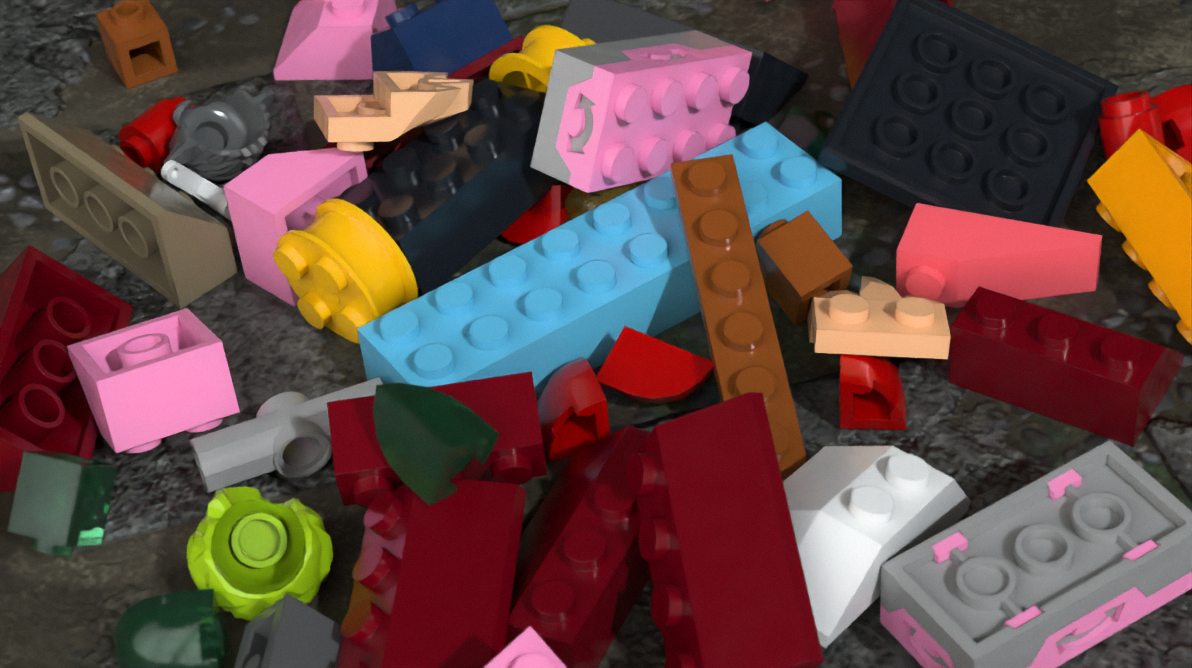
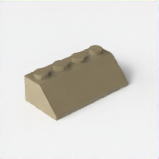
M29 112L17 117L45 208L181 309L238 273L232 249L235 246V237L228 224L219 216L212 217L196 206L183 191L176 192L160 181L153 170L148 167H140L127 158L117 145L107 144L89 130Z

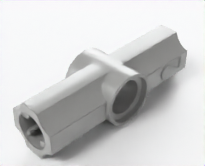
M378 377L311 400L298 392L279 393L261 405L256 418L191 439L192 452L206 492L210 493L278 470L285 477L296 479L308 477L318 472L327 464L332 451L327 402L385 394L387 391L381 379Z

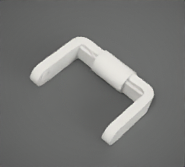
M169 160L163 165L161 169L163 179L209 205L210 208L231 220L223 188L216 186L174 160Z

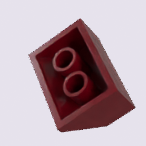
M978 286L951 325L949 383L1134 447L1183 365L1184 354L1165 346Z
M532 371L327 402L334 473L344 506L357 504L368 508L378 495L385 491L392 492L416 476L522 485L531 480L532 477L547 475Z

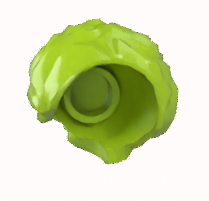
M248 486L220 488L215 491L213 499L208 504L205 517L198 524L196 531L190 536L187 544V565L191 578L198 590L211 598L216 606L222 607L224 611L231 612L235 618L252 621L287 593L306 605L310 603L318 593L321 582L326 580L333 559L330 535L325 531L322 518L315 511L304 506L299 498L295 497L285 503H272L268 498L261 495L259 489Z

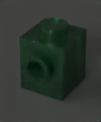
M24 451L7 531L33 538L32 549L54 555L71 556L74 546L100 545L102 543L118 466L61 451Z

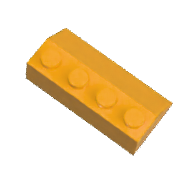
M1139 128L1087 182L1101 201L1096 206L1097 212L1112 228L1124 234L1127 240L1121 245L1123 250L1139 267L1150 272L1154 278L1148 283L1150 290L1165 306L1178 313L1181 320L1176 324V327L1180 334L1192 345V164Z

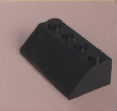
M570 0L560 28L569 31L581 40L588 38L597 44L697 30L752 52L748 69L750 77L748 90L742 100L733 105L729 125L738 131L742 121L756 126L764 122L768 123L805 85L808 74L759 49L614 0Z

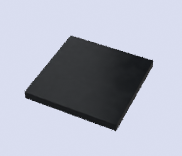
M898 0L817 162L911 208H914L916 203L1060 228L1100 133L1097 117L1103 114L1101 100L1116 95L1119 86L939 0Z

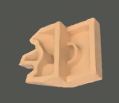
M373 71V95H314V120L328 142H337V149L353 152L369 151L374 149V142L392 141L413 128L429 125L468 110L472 100L473 79H447L448 73Z
M862 276L858 294L848 290L830 291L820 297H813L807 322L809 343H814L815 353L948 359L951 335L943 303L923 297L909 295L901 297L893 286L877 278Z

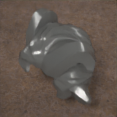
M237 88L232 95L225 97L224 102H212L205 107H191L192 101L189 99L179 103L175 107L172 116L177 128L169 142V155L164 160V164L169 160H174L207 180L220 182L234 179L257 162L264 146L268 142L266 138L269 135L270 123L267 120L271 115L266 110L274 102L275 93L268 91L252 97L246 90Z

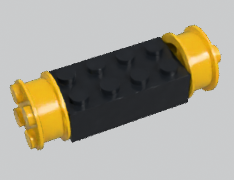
M542 25L534 28L525 37L522 51L500 56L493 62L490 68L489 80L486 79L473 85L472 100L468 110L425 125L424 131L402 149L387 155L382 165L361 183L346 189L339 199L331 198L322 202L315 211V221L305 230H290L283 234L278 240L277 249L273 252V259L300 298L297 300V307L305 320L317 329H322L326 326L347 340L360 344L357 328L442 286L551 190L552 185H557L561 182L530 167L555 50L597 43L588 38L581 40L569 31L556 26Z

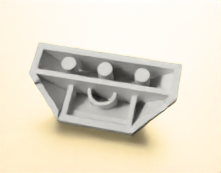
M825 446L783 481L820 645L825 648L828 647L880 596L881 565L953 526L968 511L970 499L952 477L929 466L920 457L907 454L894 446Z

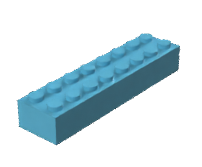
M767 122L691 159L696 160L733 154L755 247L759 235L769 225L781 219H786L789 222L806 211L811 213L832 241L842 236V179L818 163L817 160ZM671 170L357 328L367 381L379 377L387 393L532 371L536 400H538L551 376L566 363L583 357L588 361L592 370L601 366L624 326L654 337L701 312L672 185Z

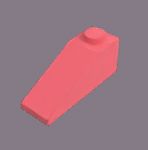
M916 203L897 248L896 291L901 297L909 295L928 298L952 308H964L978 286L1020 300L1095 291L1098 284L1103 235Z

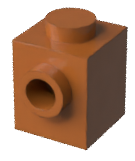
M125 0L117 3L111 9L96 13L107 58L127 89L178 72L168 28L149 0Z
M809 211L789 222L786 219L778 220L769 225L759 235L755 248L765 288L795 326L807 320L813 297H820L830 291L848 289L853 265Z

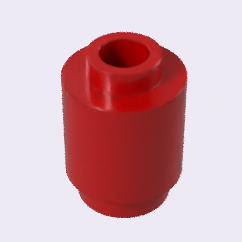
M1130 91L1101 100L1103 114L1099 115L1097 119L1106 161L1139 128L1166 146L1158 104L1151 103L1149 91Z
M174 97L171 100L161 99L120 130L119 140L120 149L126 157L142 168L148 167L155 174L159 173L164 165V160L169 155V142L177 128L172 118L174 109L186 99L182 97Z

